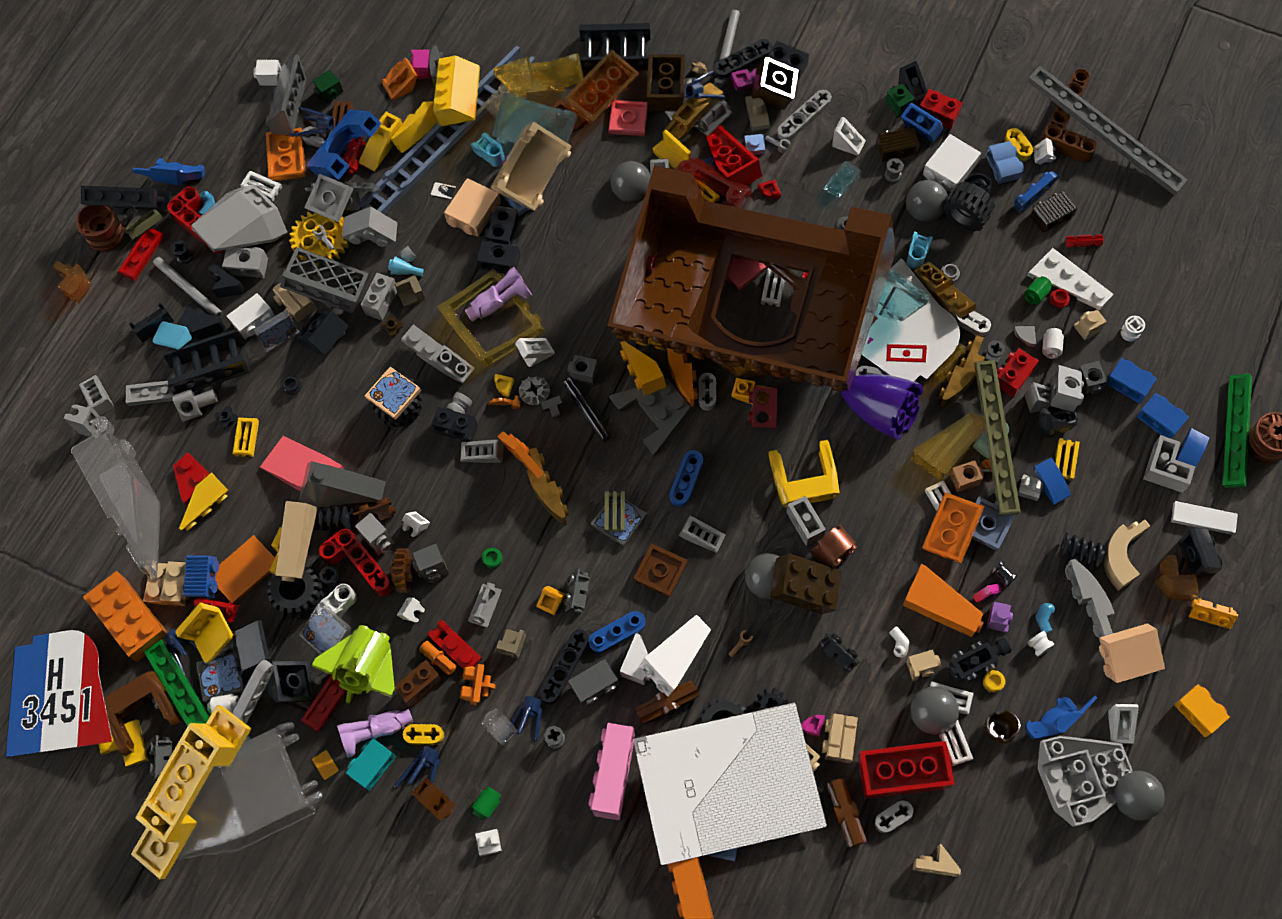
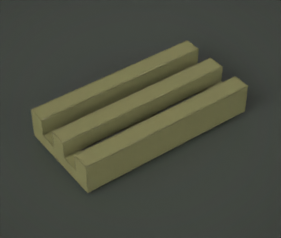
M152 209L124 230L134 239L162 220L163 217L156 209Z
M613 491V493L605 492V532H625V491H621V493H617V491ZM609 498H613L612 527H609ZM617 498H621V527H617Z

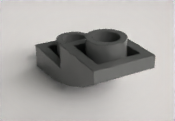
M437 45L433 46L430 55V73L434 88H436L438 62L440 58H444L443 52L438 51Z

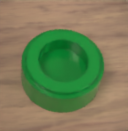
M488 548L482 554V561L487 568L495 569L502 564L503 557L497 548Z

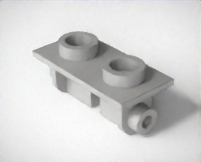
M492 583L482 584L468 622L488 628L502 590L495 588V585Z

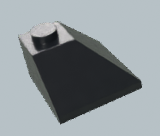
M309 661L271 662L275 668L263 691L275 702H313L315 700Z

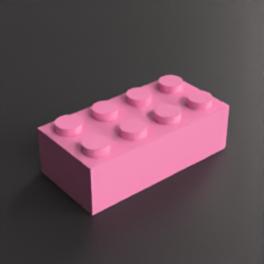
M608 723L607 729L603 728L601 741L603 750H599L597 757L599 772L595 771L593 778L594 788L596 789L595 793H591L589 806H591L590 809L593 811L594 816L620 820L634 745L633 740L635 739L633 727Z

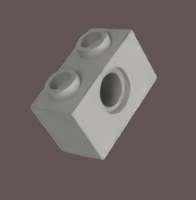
M243 247L227 249L222 267L231 276L264 278L268 257L264 250L258 247H253L252 249Z
M376 273L361 303L365 315L383 321L397 292L394 278Z
M1058 366L1051 378L1050 406L1074 412L1077 405H1081L1084 397L1081 394L1084 385L1082 371Z
M806 496L788 504L787 514L806 547L825 536L826 529Z
M371 513L355 526L362 538L378 556L381 553L387 552L394 543L387 530Z

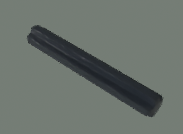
M573 378L565 379L563 381L565 388L601 442L609 440L611 438L610 433Z

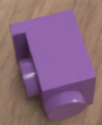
M993 602L989 609L986 628L1007 633L1013 618V613L1010 612L1011 605Z

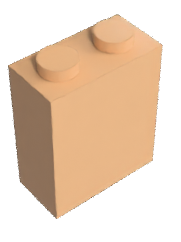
M467 178L444 212L447 223L454 228L463 229L469 235L473 234L479 237L490 220L491 212H494L496 205L499 206L501 204L499 193Z
M1149 624L1100 637L1101 645L1099 650L1105 660L1104 672L1107 677L1116 683L1165 669L1157 629Z

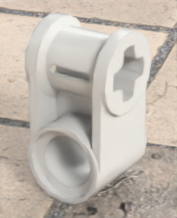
M340 584L317 605V610L320 612L322 609L326 610L328 616L330 615L337 621L356 602L357 594L349 585ZM349 591V596L346 599H342L343 593Z

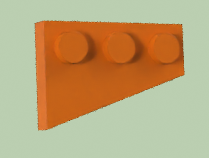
M505 432L497 436L505 447L527 469L531 470L537 478L544 474L528 455L530 450L523 442L521 443L512 434L507 435Z

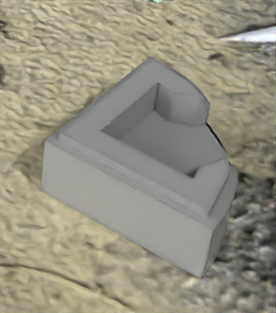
M1015 326L1014 333L1016 337L1024 342L1025 345L1035 347V326Z

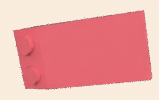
M282 436L260 466L264 471L300 492L307 463L313 461L344 469L342 465L327 456L285 436Z

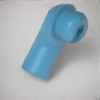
M203 191L200 194V199L203 200L204 204L199 212L200 216L215 204L213 195L208 191Z
M1050 603L1042 604L1036 614V621L1041 632L1045 631L1046 634L1052 631L1048 619L1055 611L1054 606Z

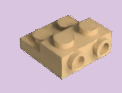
M170 561L167 564L151 563L143 602L146 604L185 606L186 600L189 599V597L183 596L186 563Z

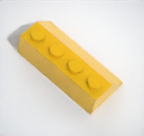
M458 56L439 59L433 112L440 126L475 120L480 72L479 65Z

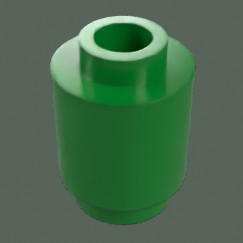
M1044 276L1036 278L1024 292L1026 300L1031 304H1040L1051 291V281Z
M487 786L485 790L481 791L471 806L474 809L473 814L481 820L485 817L489 819L501 802L499 799L502 795Z

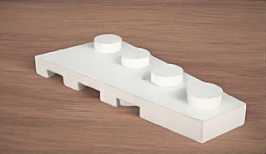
M1054 248L1027 275L1032 279L1044 276L1051 281L1052 286L1067 291L1068 294L1077 297V300L1098 310L1114 295Z

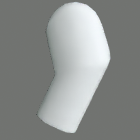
M895 627L889 633L896 641L894 654L902 658L908 653L909 640L898 627Z

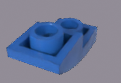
M1190 428L1180 445L1182 448L1175 460L1195 466L1196 468L1207 446L1209 437Z
M1052 458L1033 468V471L1044 485L1042 490L1053 505L1071 496L1067 483Z

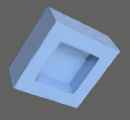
M763 134L745 136V147L753 155L765 154Z

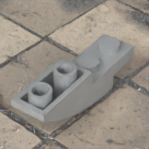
M414 324L401 338L403 343L417 352V356L458 382L464 383L475 369L448 347L440 345Z
M1075 559L1070 560L1065 568V573L1068 580H1071L1073 597L1077 599L1079 605L1087 603V614L1089 617H1092L1094 623L1093 631L1100 641V637L1113 634L1108 619L1115 614L1106 593L1094 576Z

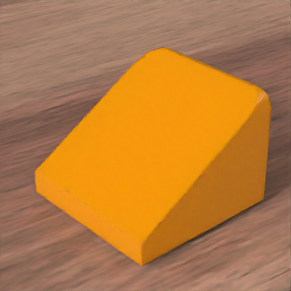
M546 586L541 592L536 607L555 615L564 599L565 593Z

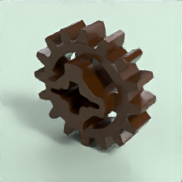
M408 548L396 549L395 558L392 559V565L390 566L392 583L396 586L398 593L410 592L411 583L414 582V576L416 575L412 563L414 558L410 556Z

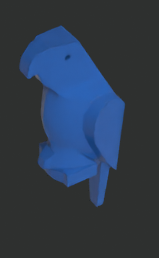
M159 158L155 163L156 165L150 169H132L133 173L151 177L154 181L177 186L182 185L187 180L202 179L205 174L203 165L188 166L176 162L167 163L164 162L163 158Z
M1093 696L1079 710H1077V706L1070 698H1058L1056 701L1057 706L1047 711L1040 722L1035 721L1031 723L1030 720L1026 722V733L1031 739L1064 733L1085 713L1086 709L1097 697Z

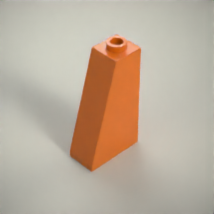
M921 564L902 606L970 637L975 632L979 633L984 624V621L981 620L983 613L928 567Z

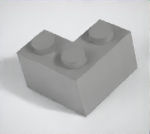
M368 207L344 217L342 237L349 240L352 244H360L366 240H371L378 246L385 247L396 242L397 222L373 207Z
M1160 435L1153 446L1143 479L1183 493L1191 483L1195 466L1175 460L1180 442Z

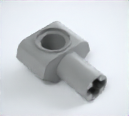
M189 389L172 396L183 422L201 416L202 407L218 402L213 389L195 395ZM184 402H190L193 405V407L190 409H186L183 407L182 404Z

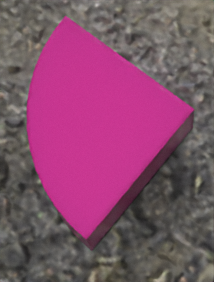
M999 584L986 586L973 595V598L976 602L984 601L989 595L993 594L994 596L1001 592L1002 588Z
M814 715L802 722L803 733L819 737L825 716Z

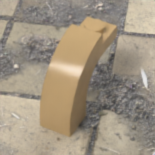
M1146 520L1141 523L1136 521L1128 528L1123 524L1115 531L1107 543L1103 558L1104 568L1109 580L1118 591L1133 582L1140 575L1128 559L1127 546L1130 542L1144 534L1150 527Z

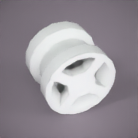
M1042 631L1027 642L1030 647L1035 649L1037 657L1055 645L1047 639L1045 631Z

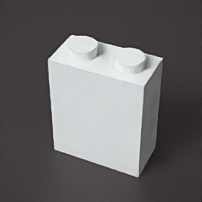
M950 134L926 163L923 176L928 180L938 182L946 191L951 192L955 184L964 182V179L976 167L981 152Z

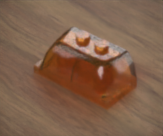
M611 50L565 97L564 103L593 124L638 77L639 73Z

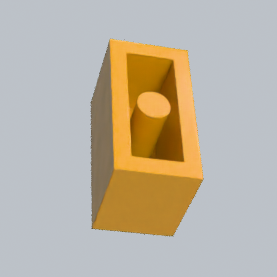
M1198 684L1174 704L1205 738L1230 717L1226 709L1211 698L1208 690L1200 687Z

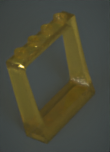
M495 269L437 306L438 310L485 367L518 348L515 343L519 338H534L545 331L540 325L543 321L536 313L531 314L529 311L531 309L530 305L525 299L521 302L518 298L520 295H516L511 299L530 320L532 327L490 351H485L455 314L456 309L492 282H499L505 277L503 273L499 275Z

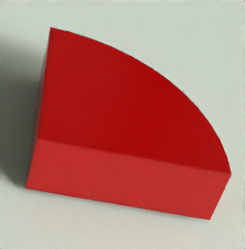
M775 179L757 185L762 195L773 199L781 198V192Z

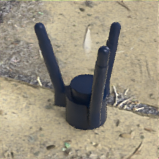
M713 71L692 79V83L687 84L684 89L685 95L689 99L696 97L698 99L725 98L724 95L703 94L704 88L699 82L712 75Z
M299 107L300 111L318 116L317 118L305 117V120L316 122V126L319 129L292 133L290 136L326 134V131L334 129L333 116H326V113H319Z
M173 629L165 635L164 639L186 676L175 650H179L183 656H186V652L183 649L186 645L185 641L189 642L196 649L198 648L194 641L177 637L175 632L177 629Z
M531 696L525 697L524 702H521L501 741L504 742L521 713L523 717L517 734H521L527 718L534 717L536 714L534 739L538 741L543 708L540 707L541 701Z
M424 746L423 750L419 752L415 760L395 783L394 787L397 788L417 764L418 766L409 779L408 784L413 783L423 766L430 768L431 765L433 767L429 780L433 783L437 767L441 762L437 759L440 753L431 747Z

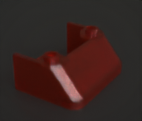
M691 157L680 162L675 169L693 173L696 180L726 196L727 202L736 208L744 209L751 197V189L748 185L728 180L717 168L699 158Z

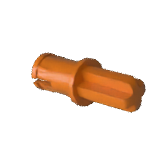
M425 641L420 646V652L431 660L432 665H437L447 675L454 672L456 665L444 656L443 651L437 650L429 641Z

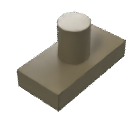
M752 96L745 97L751 130L756 131L770 128L767 109L761 98H751Z

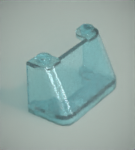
M503 93L492 136L497 138L496 142L506 145L507 141L516 143L525 126L535 122L568 143L578 115L568 110L563 111Z

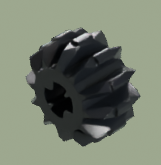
M775 688L772 689L771 694H769L767 689H764V696L758 693L756 696L758 700L753 702V705L758 707L754 712L767 709L770 702L772 705L775 704V707L786 705L788 699H781L784 695L783 692L776 695Z

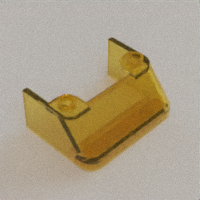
M578 53L553 61L530 63L529 57H525L493 68L495 77L516 97L526 96V93L552 90L555 93H561L567 87L584 82Z

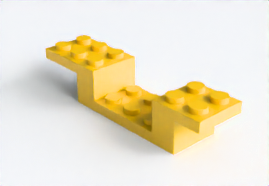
M216 705L206 724L189 723L135 817L146 829L131 855L159 879L166 878L198 823L187 812L214 766H230L251 730L249 726L221 705Z

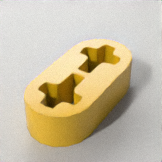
M1017 128L1009 129L1005 136V142L1010 141L1016 147L1018 160L1027 161L1033 152L1032 145L1021 130Z
M412 724L404 729L403 738L410 745H438L444 740V732L441 727L435 724ZM415 730L416 733L422 734V736H415L414 740H412L408 734ZM433 730H436L439 736H436L435 740H432V738L430 736H426V734H432Z

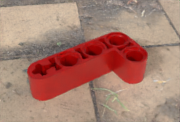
M186 187L168 203V211L178 224L213 251L191 228V225L201 217L196 211L201 208L203 201L194 187ZM225 250L215 251L214 253H222Z
M342 529L320 546L319 554L327 564L334 565L347 556L379 596H388L392 592L393 585L388 576L350 530ZM351 538L348 543L343 544L344 539ZM334 550L331 556H326L328 551ZM363 552L360 558H354L356 553ZM369 567H374L373 572L366 573ZM380 579L385 584L384 587L379 586L376 580Z

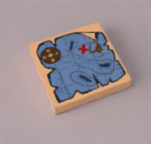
M390 367L366 393L365 397L396 420L421 392V389Z

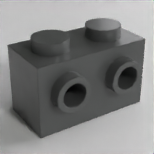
M437 544L413 552L415 560L412 563L415 571L418 573L419 578L423 577L426 583L437 582L443 576L449 574Z
M605 659L568 680L582 706L594 704L599 700V696L604 693L606 695L611 694L617 689L616 686L619 685L616 676Z

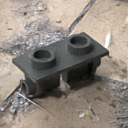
M718 101L717 105L703 118H700L694 127L709 136L732 114L726 108V101Z
M579 568L568 577L567 585H569V591L564 598L565 612L574 609L575 613H582V610L585 609L587 595L580 594V591H588L590 577H588L587 572L580 573Z
M156 735L154 742L150 743V755H154V763H150L149 775L153 776V782H156L157 777L160 776L168 760H164V757H171L173 741H171V737H162V740L158 741V735Z

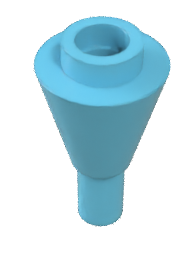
M396 256L394 260L390 259L388 265L391 275L413 274L423 276L424 269L413 267Z

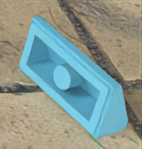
M161 322L153 338V343L180 349L192 337L187 327Z

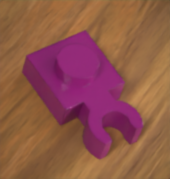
M747 69L732 72L730 80L735 90L741 91L753 88L757 69L753 70L752 73H749Z

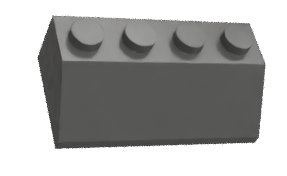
M294 55L282 66L280 74L277 75V87L274 88V98L270 102V114L266 117V124L269 126L272 134L290 135L294 133L299 113L298 108L301 105L307 81L299 55Z

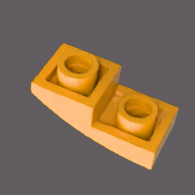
M736 378L731 396L749 403V391H753V387H772L756 385L755 381ZM766 392L758 393L757 400L760 403H766L768 401V394Z

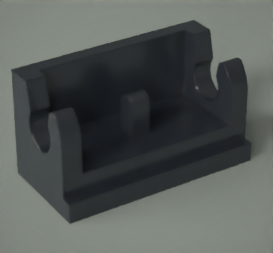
M161 303L158 304L160 309L137 324L129 323V326L142 343L156 334L161 322H174Z

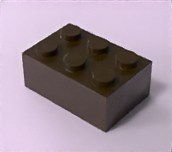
M649 54L647 110L676 112L684 104L685 54Z
M788 553L776 558L770 598L819 614L836 611L842 571Z

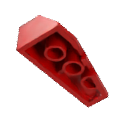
M721 125L709 136L705 135L718 171L728 180L748 185L762 177L759 159Z

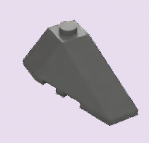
M311 461L307 463L299 503L324 507L375 502L382 499L386 481Z

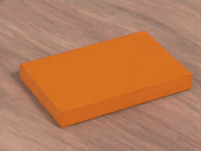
M302 128L294 129V133L303 131ZM266 132L268 179L280 181L306 177L304 140L302 136L291 137L290 135Z
M944 493L922 549L961 564L984 506Z
M253 535L219 564L215 580L218 589L230 602L236 604L271 573L269 570L275 557Z

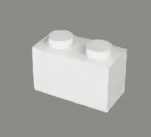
M258 293L227 315L231 324L244 339L253 336L258 329L269 324L275 317L271 308Z

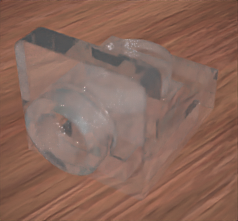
M496 708L488 712L481 722L501 745H504L518 731L507 717Z

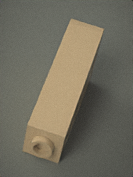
M290 501L285 503L275 574L282 576L283 581L294 582L295 578L302 579L317 513V507L307 503Z

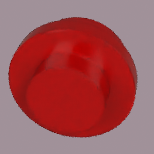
M1063 289L1055 290L1050 295L1051 304L1057 308L1067 306L1070 301L1068 292Z

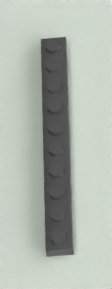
M1041 66L1028 78V83L1173 195L1187 181L1184 176Z

